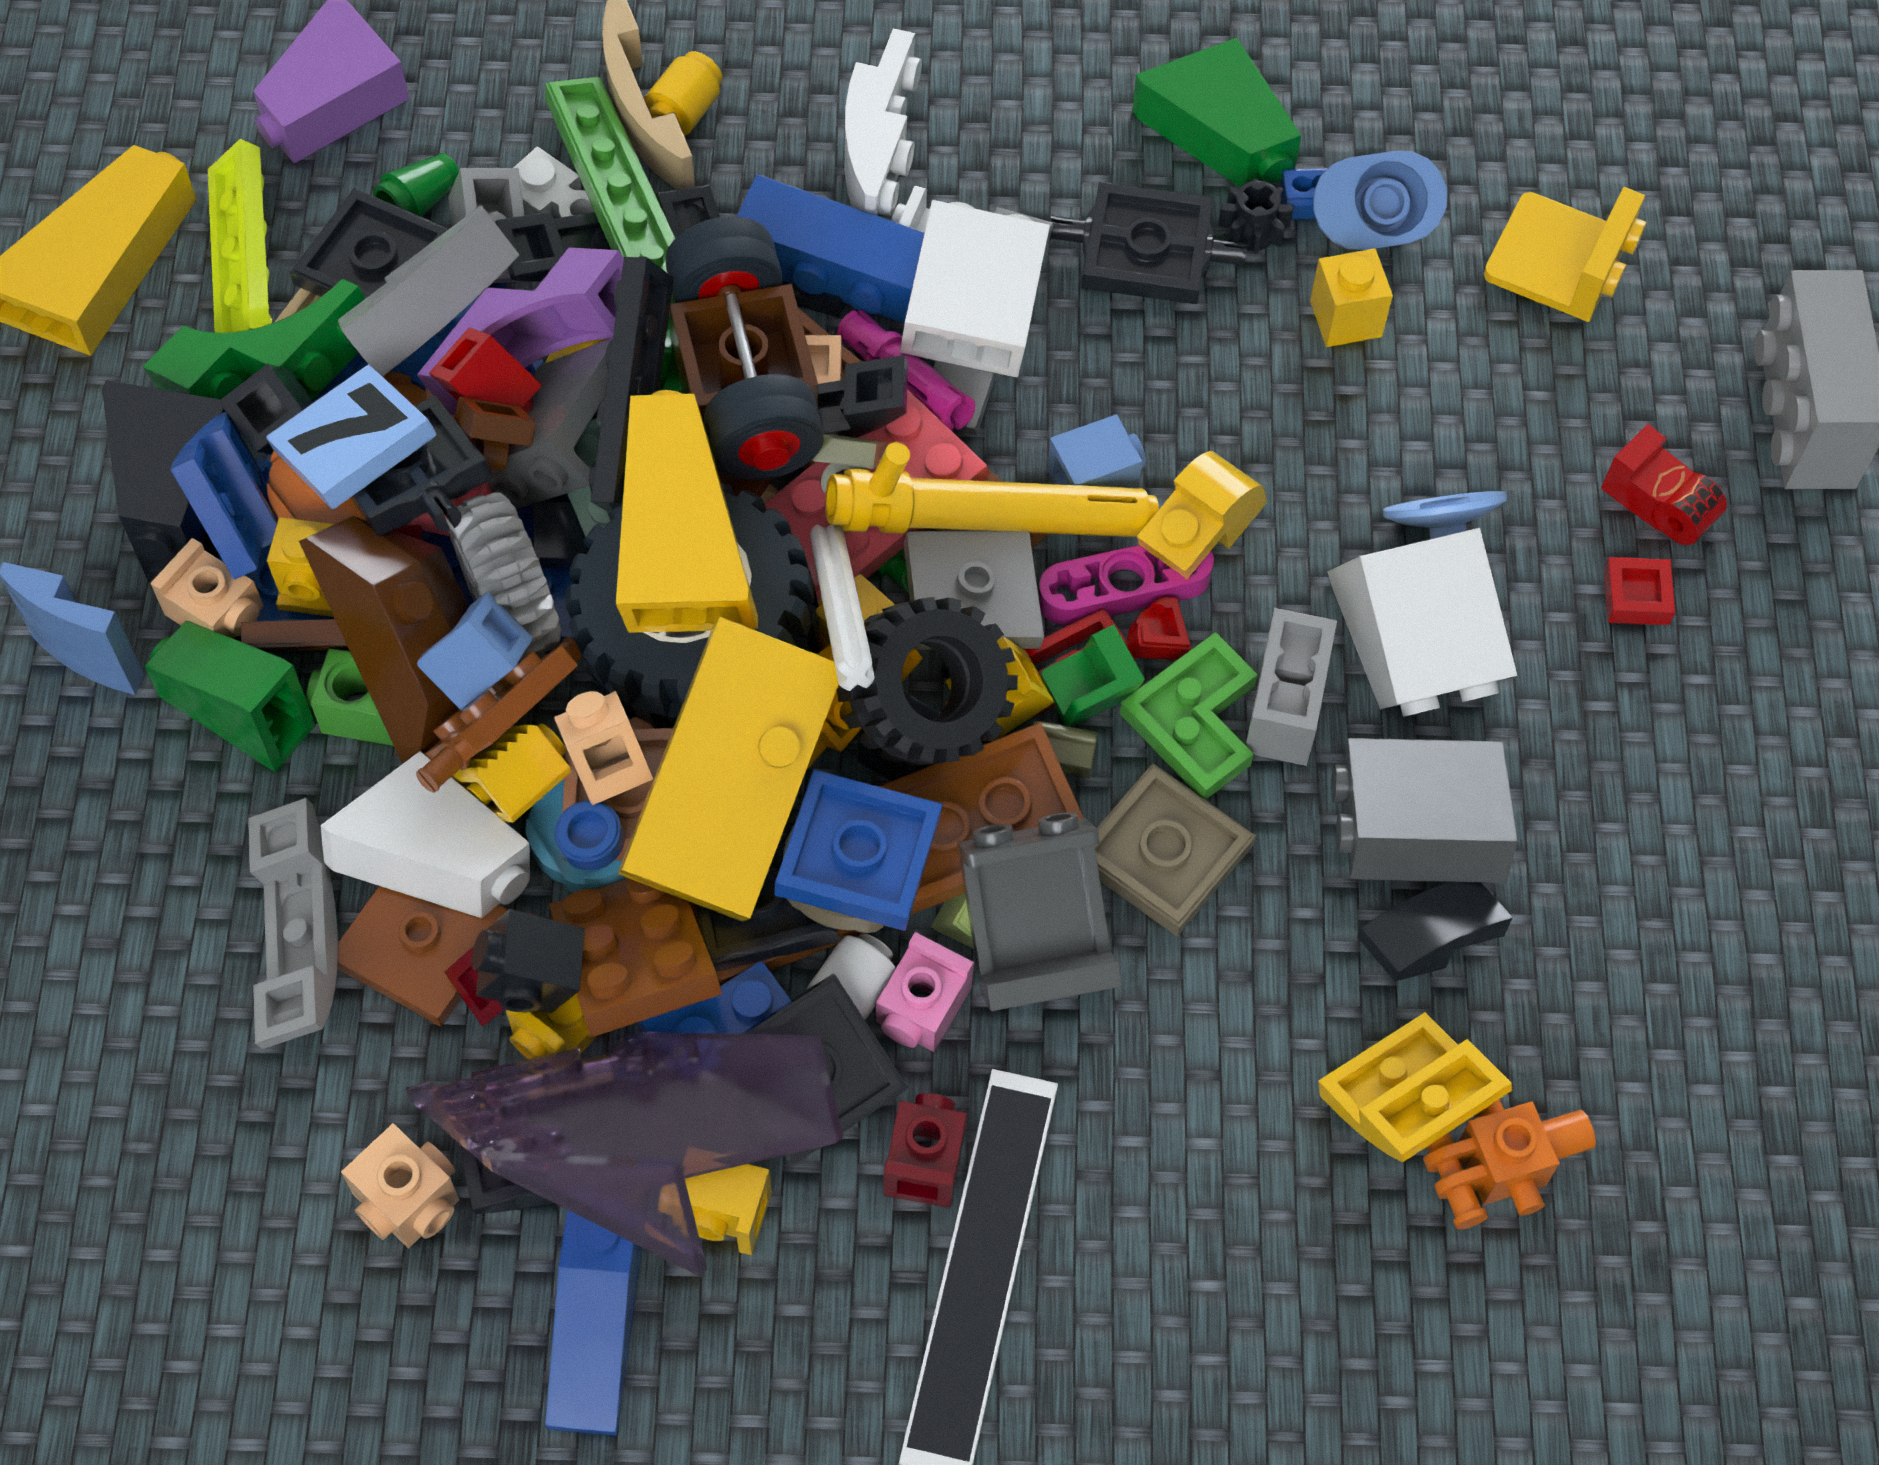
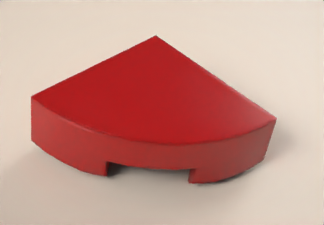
M1170 596L1156 600L1132 622L1127 635V648L1132 657L1178 660L1192 650L1177 597Z

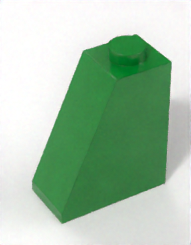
M1238 38L1136 74L1132 107L1135 117L1241 188L1244 184L1253 181V179L1270 184L1281 180L1282 170L1295 169L1301 134Z
M187 620L172 636L165 637L156 645L149 662L144 666L158 697L274 772L281 767L316 726L297 674L291 663L283 658Z

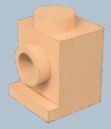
M193 538L150 583L165 616L180 625L187 620L232 639L241 636V622H256L260 610L264 607L253 580L245 575L234 580L225 563L206 552L203 545Z
M594 691L579 694L567 704L565 713L554 717L592 805L653 780L616 691L605 696ZM628 755H629V757H630V758L625 759V760H623V761H621V762H618V763L613 764V765H611V766H609V767H606V768H604V769H602V770H599V771H597V772H595V773L592 772V771L595 770V769H598V768H600V767H602V766H605V765H607V764H609V763H612V762H614V761H616V760H619V759H621V758H624V757H626V756H628Z

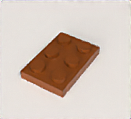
M627 878L596 889L579 890L565 899L549 904L553 920L585 928L581 983L577 997L590 1037L722 994L715 968L689 901Z

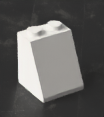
M1480 528L1359 556L1328 571L1334 594L1380 709L1400 705L1403 717L1440 708L1437 695L1459 690L1462 702L1498 694V680L1517 676Z

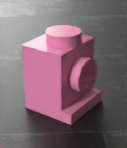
M915 932L909 941L906 953L876 1001V1022L881 1024L882 1031L889 1038L903 1046L914 1048L919 1044L935 1052L972 988L974 962ZM914 985L931 995L920 998L914 996L910 990Z

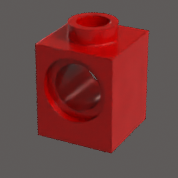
M470 327L428 373L457 401L460 396L517 405L526 413L529 412L533 405L532 396L542 386L491 335Z

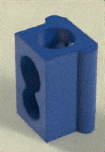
M1328 168L1286 169L1281 171L1280 187L1283 191L1280 204L1293 206L1291 220L1316 219L1313 212V192L1320 176Z

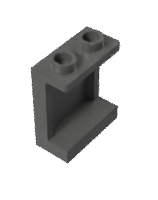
M613 338L542 364L534 373L533 377L542 386L532 396L533 405L527 413L536 421L532 445L523 446L509 443L508 458L504 471L490 469L493 479L487 481L491 491L506 496L511 504L515 506V509L589 486L590 468L577 456L574 446L592 417L598 414L599 406L605 399L608 378L606 349Z
M1064 812L1047 815L1038 819L1039 827L1014 832L1012 826L1008 824L985 826L972 832L973 839L957 842L980 991L990 1011L1122 987L1119 962L1110 951L1095 851V845L1100 843L1098 830L1087 818L1078 819L1077 813Z

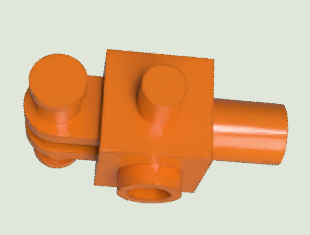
M1499 1099L1477 1113L1478 1118L1469 1120L1458 1142H1453L1449 1132L1427 1146L1428 1154L1423 1158L1428 1172H1439L1441 1179L1435 1183L1434 1188L1439 1199H1448L1455 1216L1453 1220L1455 1228L1462 1230L1478 1225L1488 1218L1486 1209L1481 1208L1474 1192L1475 1190H1477L1483 1205L1512 1197L1519 1216L1529 1215L1542 1209L1545 1204L1538 1188L1545 1187L1560 1164L1558 1160L1594 1149L1596 1139L1590 1119L1581 1109L1541 1121L1533 1101L1504 1110ZM1466 1164L1468 1169L1463 1170L1461 1165Z

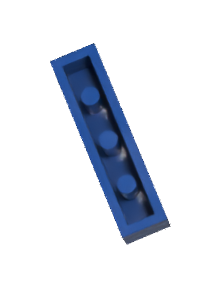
M756 174L736 217L754 220L768 230L775 245L782 271V280L794 283L798 288L810 294L826 292L840 296L844 303L852 305L857 310H863L868 314L876 313L905 324L925 233Z

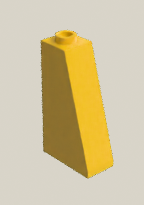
M133 145L0 255V322L92 356L197 200L185 163L169 153H155Z
M661 390L652 395L630 396L616 605L628 633L711 631L719 617L751 629H758V614L695 394H682L672 390Z

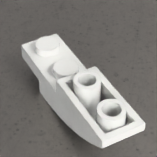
M898 29L892 30L878 67L856 62L849 83L845 106L844 171L850 203L853 208L881 218L884 215L893 216L899 196V182L896 181L899 175L907 176L909 174L915 147L914 142L906 140L907 97L905 95L907 91L915 92L918 87L922 59L914 57L915 33Z

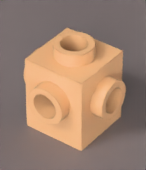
M394 1123L341 1171L352 1194L361 1202L355 1209L360 1219L382 1240L393 1233L408 1249L421 1236L427 1239L438 1233L454 1213L453 1206L459 1201L450 1178L456 1170L450 1161L428 1141L419 1148Z

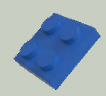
M813 769L775 882L774 895L906 931L941 818L943 804Z

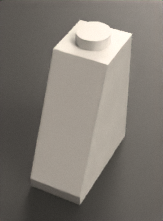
M421 751L320 825L324 864L331 870L479 918H483L500 903L505 905L514 901L524 891L530 880V843L452 777L435 793L425 789L418 781L416 772L423 768L430 759Z

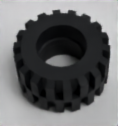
M927 597L896 604L882 609L883 613L869 616L864 621L875 679L867 688L858 684L851 691L837 688L838 701H849L852 712L843 717L850 729L861 727L864 730L863 735L859 738V741L868 749L881 748L880 757L892 762L906 761V765H925L960 761L959 757L973 756L982 751L984 747L981 741L995 740L1003 728L996 720L997 718L1011 716L1015 703L1006 700L1007 691L1017 690L1018 675L1007 674L1006 663L1015 661L1011 647L1000 649L997 640L1004 633L996 623L985 626L981 624L986 613L975 606L961 609V600L947 597L935 600V597ZM919 643L930 647L941 656L949 670L951 679L949 700L944 710L932 721L922 717L911 707L902 688L904 662L911 650Z

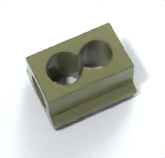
M1034 721V725L1040 723V721ZM1041 722L1063 773L1090 779L1098 732Z

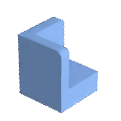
M487 591L469 606L450 633L422 654L417 665L462 710L516 667L533 637L502 605H498L496 599Z

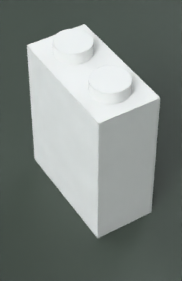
M932 200L905 319L900 353L1018 378L1050 225L1035 222L1023 215L1012 214L1006 216L978 210L962 202L946 203Z

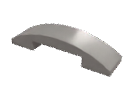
M307 798L248 818L250 873L264 886L267 981L253 985L255 1044L261 1049L323 1029L333 1003L338 962V934L334 892L330 868L324 864L320 826L313 804Z

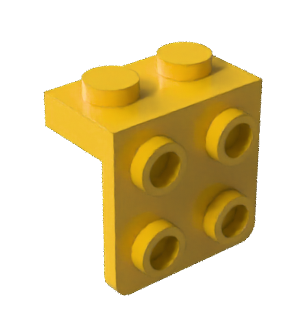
M1623 187L1607 221L1539 194L1533 192L1524 193L1520 197L1484 270L1485 279L1491 284L1590 322L1602 295L1604 294L1612 298L1617 290L1627 265L1619 262L1622 253L1626 252L1633 255L1647 224L1646 221L1637 218L1645 195Z

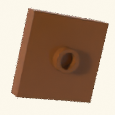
M379 886L338 942L337 969L442 1027L462 998L444 971L469 949L474 947L475 941L482 930H487L508 910L497 905L483 918H479Z

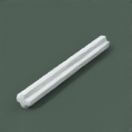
M817 524L812 528L810 538L838 684L848 691H851L857 684L867 688L875 679L872 667L873 662L844 531L840 525H829L824 528Z

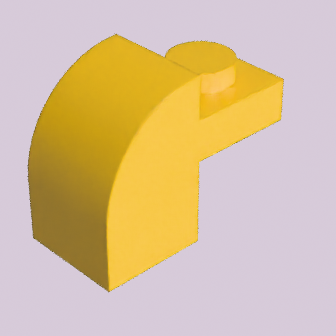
M1208 451L1198 456L1175 478L1174 485L1176 490L1137 535L1140 546L1186 579L1191 576L1218 542L1230 549L1267 504L1265 489L1262 485L1213 451Z

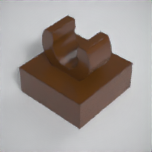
M460 396L458 398L454 419L486 459L489 469L504 471L508 458L509 443L523 446L532 445L536 421L520 406Z

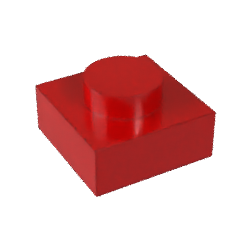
M1609 557L1603 569L1607 623L1670 625L1675 615L1671 559Z

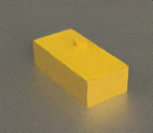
M719 617L710 632L617 874L739 921L750 919L839 685L834 661Z

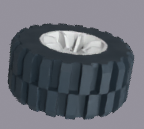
M721 483L758 614V629L753 630L810 652L808 644H813L818 638L819 619L816 609L819 607L806 556L798 536L792 535L789 522L777 509H766L763 498L748 490H742L738 497L734 496L731 484ZM622 502L621 507L617 506L608 512L610 522L604 528L598 524L595 525L583 540L588 551L587 555L578 553L574 556L569 571L573 584L566 589V609L571 618L569 627L586 666L600 691H605L606 694L616 691L625 713L632 714L635 712L637 718L650 723L654 729L662 728L665 721L670 722L672 728H674L711 631L628 633L616 605Z

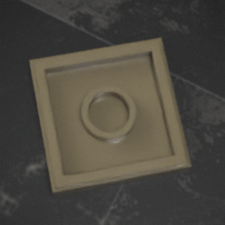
M1152 763L1096 828L1100 842L1095 845L1100 882L1178 937L1254 846L1256 835Z

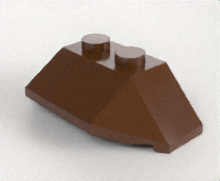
M352 516L300 540L299 543L403 764L419 751L425 754L440 739L433 730L458 709L445 693L418 667L417 662L423 653L456 627L469 607L441 547L394 530L378 537L366 520Z

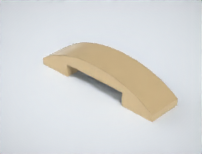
M607 0L603 17L602 36L608 87L612 104L632 147L656 175L676 190L695 187L692 154L675 114L670 113L652 119L632 72V69L643 66L639 28L627 0Z

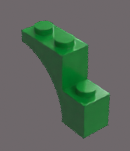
M342 279L330 291L306 308L282 320L262 327L238 332L215 333L195 330L183 325L150 358L143 368L158 389L221 400L269 363L290 369L311 399L314 400L359 353L341 331L338 319L366 298L358 285Z

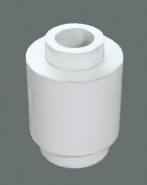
M862 933L858 938L845 935L810 982L807 990L832 973L835 974L864 1020H866L876 1006L877 999L896 969L891 962L893 953L883 942L869 934Z

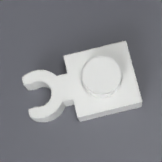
M538 146L513 167L519 168L524 212L527 215L551 211L552 215L561 218L594 212L586 191L581 189L578 174Z

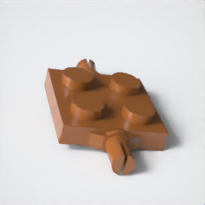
M570 637L564 638L556 648L542 658H539L533 650L519 660L512 671L482 693L466 708L462 710L458 708L433 730L440 740L424 754L430 761L416 772L417 779L421 785L430 792L435 793L456 772L465 770L470 765L471 757L492 745L578 666L577 662L583 659L575 640Z

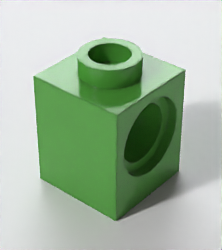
M329 648L322 670H315L310 677L306 695L308 706L313 709L321 733L394 746L351 653ZM367 692L365 696L358 700L345 701L353 693Z

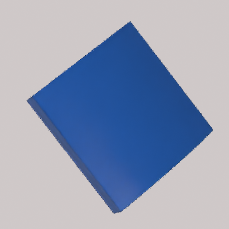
M225 411L210 420L185 444L173 461L170 470L235 580L257 570L261 549L272 544L279 518L269 502L267 494L268 482L235 423Z

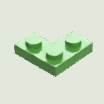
M1215 632L1121 702L1120 715L1196 794L1206 800L1252 764L1254 753L1217 715L1253 689L1256 685L1258 674Z

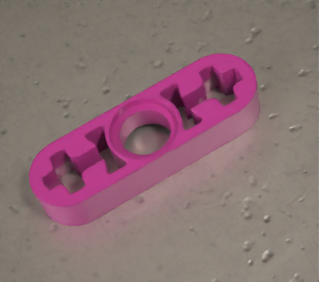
M1140 545L1054 564L1045 570L1040 579L1038 596L1040 611L1049 621L1067 626L1102 608L1106 610L1109 616H1115L1146 609L1156 600L1163 597H1177L1178 601L1197 597L1210 584L1214 564L1213 553L1210 551L1196 568L1194 574L1188 579L1181 576ZM1153 565L1157 567L1156 576L1162 575L1161 583L1154 582L1155 571ZM1126 569L1136 572L1142 578L1143 584L1134 591L1125 592L1113 587L1108 578L1115 571ZM1091 578L1098 579L1097 591L1099 597L1095 596V585L1090 586ZM1067 586L1071 594H1077L1076 600L1066 602L1062 594H1057V588Z

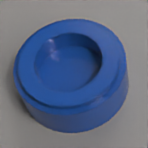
M590 800L577 802L560 815L555 826V840L562 856L570 865L581 870H597L608 866L619 856L624 846L625 834L619 817L610 806L603 802L592 805Z

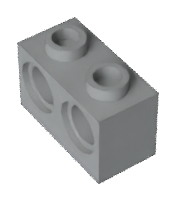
M1274 608L1246 746L1254 755L1307 766L1317 730L1337 620Z

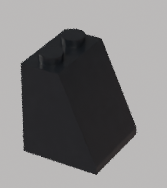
M106 380L102 394L118 516L147 580L153 581L191 538L200 542L206 552L218 558L219 553L170 468L185 444L210 420L225 412V409L219 403L220 400Z

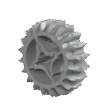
M498 492L486 496L480 494L464 500L462 505L456 507L462 516L459 525L454 528L448 519L447 523L451 530L449 531L450 540L456 553L455 556L460 564L473 601L475 602L488 591L496 599V603L502 605L533 637L522 657L532 650L539 658L545 656L546 651L554 649L560 644L562 629L539 559L525 531L523 522L517 515L515 506L511 504L506 496Z

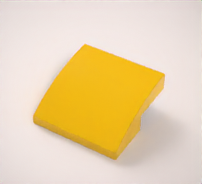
M1426 1012L1318 1080L1320 1097L1345 1122L1378 1149L1402 1163L1512 1091V1083L1468 1039L1458 1045Z

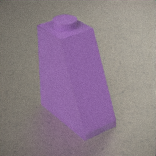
M327 0L253 90L260 115L254 118L258 131L271 148L279 145L294 164L409 100L401 61L347 0Z

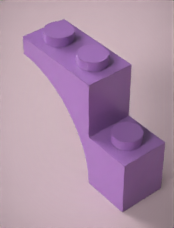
M568 248L535 291L486 288L419 371L417 376L431 394L437 396L448 412L455 416L458 401L428 373L468 327L491 335L524 368L563 348L592 340L613 338L617 312L614 304V290L617 282L621 279L623 256L619 250Z

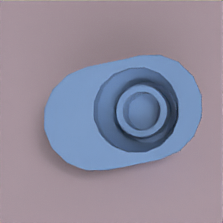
M1389 151L1350 157L1336 162L1320 176L1313 192V212L1319 228L1331 242L1348 250L1384 248L1408 244L1428 236L1440 224L1447 208V187L1441 171L1428 158L1413 151Z

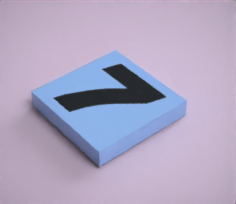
M368 364L271 432L266 438L275 453L333 510L432 440L437 434L429 420Z

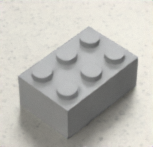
M1791 270L1780 295L1773 296L1768 322L1764 330H1758L1754 341L1755 362L1758 366L1764 367L1766 379L1762 394L1763 410L1766 415H1772L1774 433L1771 440L1772 462L1775 466H1781L1784 489H1856L1879 448V350L1863 270Z

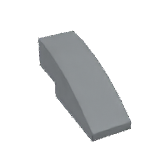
M480 205L386 276V284L339 318L338 322L341 331L366 362L383 377L471 304L516 260L519 253L483 206Z

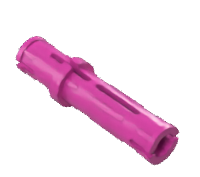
M855 310L851 311L841 320L837 335H841V342L856 351L865 361L905 356L908 362L907 389L951 431H953V428L957 430L962 429L972 419L976 406L974 400L957 389L949 380L918 356L900 353L902 336L899 333L885 331L863 310H859V313Z

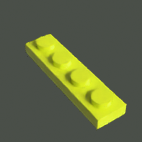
M239 139L207 169L215 333L245 331L272 323L268 304L267 285L269 282V269L266 266L265 249L267 224L264 220L262 191L264 188V176L261 174L260 147Z

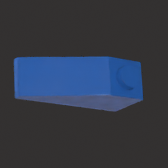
M579 1199L568 1200L558 1267L545 1422L547 1430L617 1436L645 1236V1228L640 1208L637 1204Z

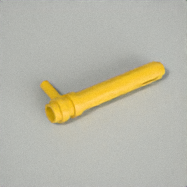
M898 442L891 443L886 447L874 473H870L867 469L848 468L844 474L830 475L825 495V511L828 523L830 525H841L845 532H865L869 526L878 527L881 533L904 534L908 528L1137 537L1159 510L1157 497L1155 495H1147L1143 488L911 478L909 473L904 471L910 459L909 449L904 444Z

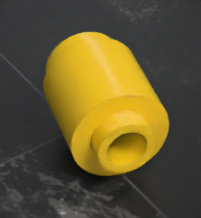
M690 51L685 56L675 58L644 97L652 119L674 113L683 135H688L718 98L720 84L723 81L722 72L712 59L700 52Z

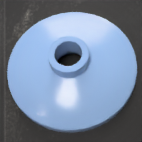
M1486 491L1410 501L1384 508L1383 517L1405 525L1429 528L1430 539L1467 531V522L1495 510L1507 501V493L1505 491Z

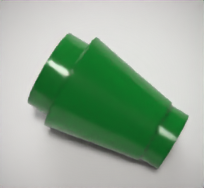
M439 153L434 157L383 174L380 178V183L373 188V197L424 217L452 189L459 169L450 156L445 153Z

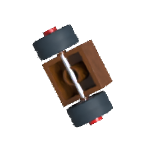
M720 217L691 226L673 240L666 254V270L673 277L672 295L675 301L674 304L670 305L671 343L683 394H695L715 464L721 472L742 480H764L791 473L810 462L819 453L824 440V430L818 414V382L792 284L782 285V271L773 239L768 230L760 223L742 217Z

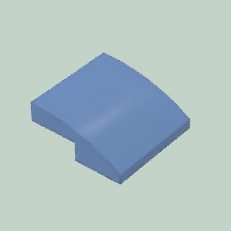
M6 562L2 563L0 578L31 636L44 650L74 672L94 682L136 695L143 679L144 671L115 611L77 603L63 575Z

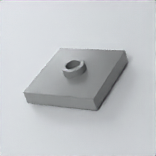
M906 532L904 552L910 601L927 597H935V600L947 597L961 600V609L975 606L986 613L981 622L983 626L996 623L1004 633L1002 637L1007 638L1022 649H1040L1044 633L1029 532ZM920 643L915 646L916 650H933Z

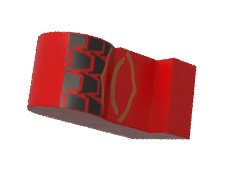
M1647 424L1614 457L1601 489L1655 530L1659 529L1676 543L1693 545L1726 511L1727 501L1725 495L1713 480L1705 475L1694 473L1665 450L1663 445L1667 438L1650 424Z

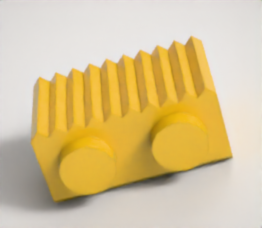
M540 723L538 726H511L492 745L471 757L470 765L465 770L456 772L452 778L504 822L513 823L572 771L562 758L566 754L564 744L549 727Z

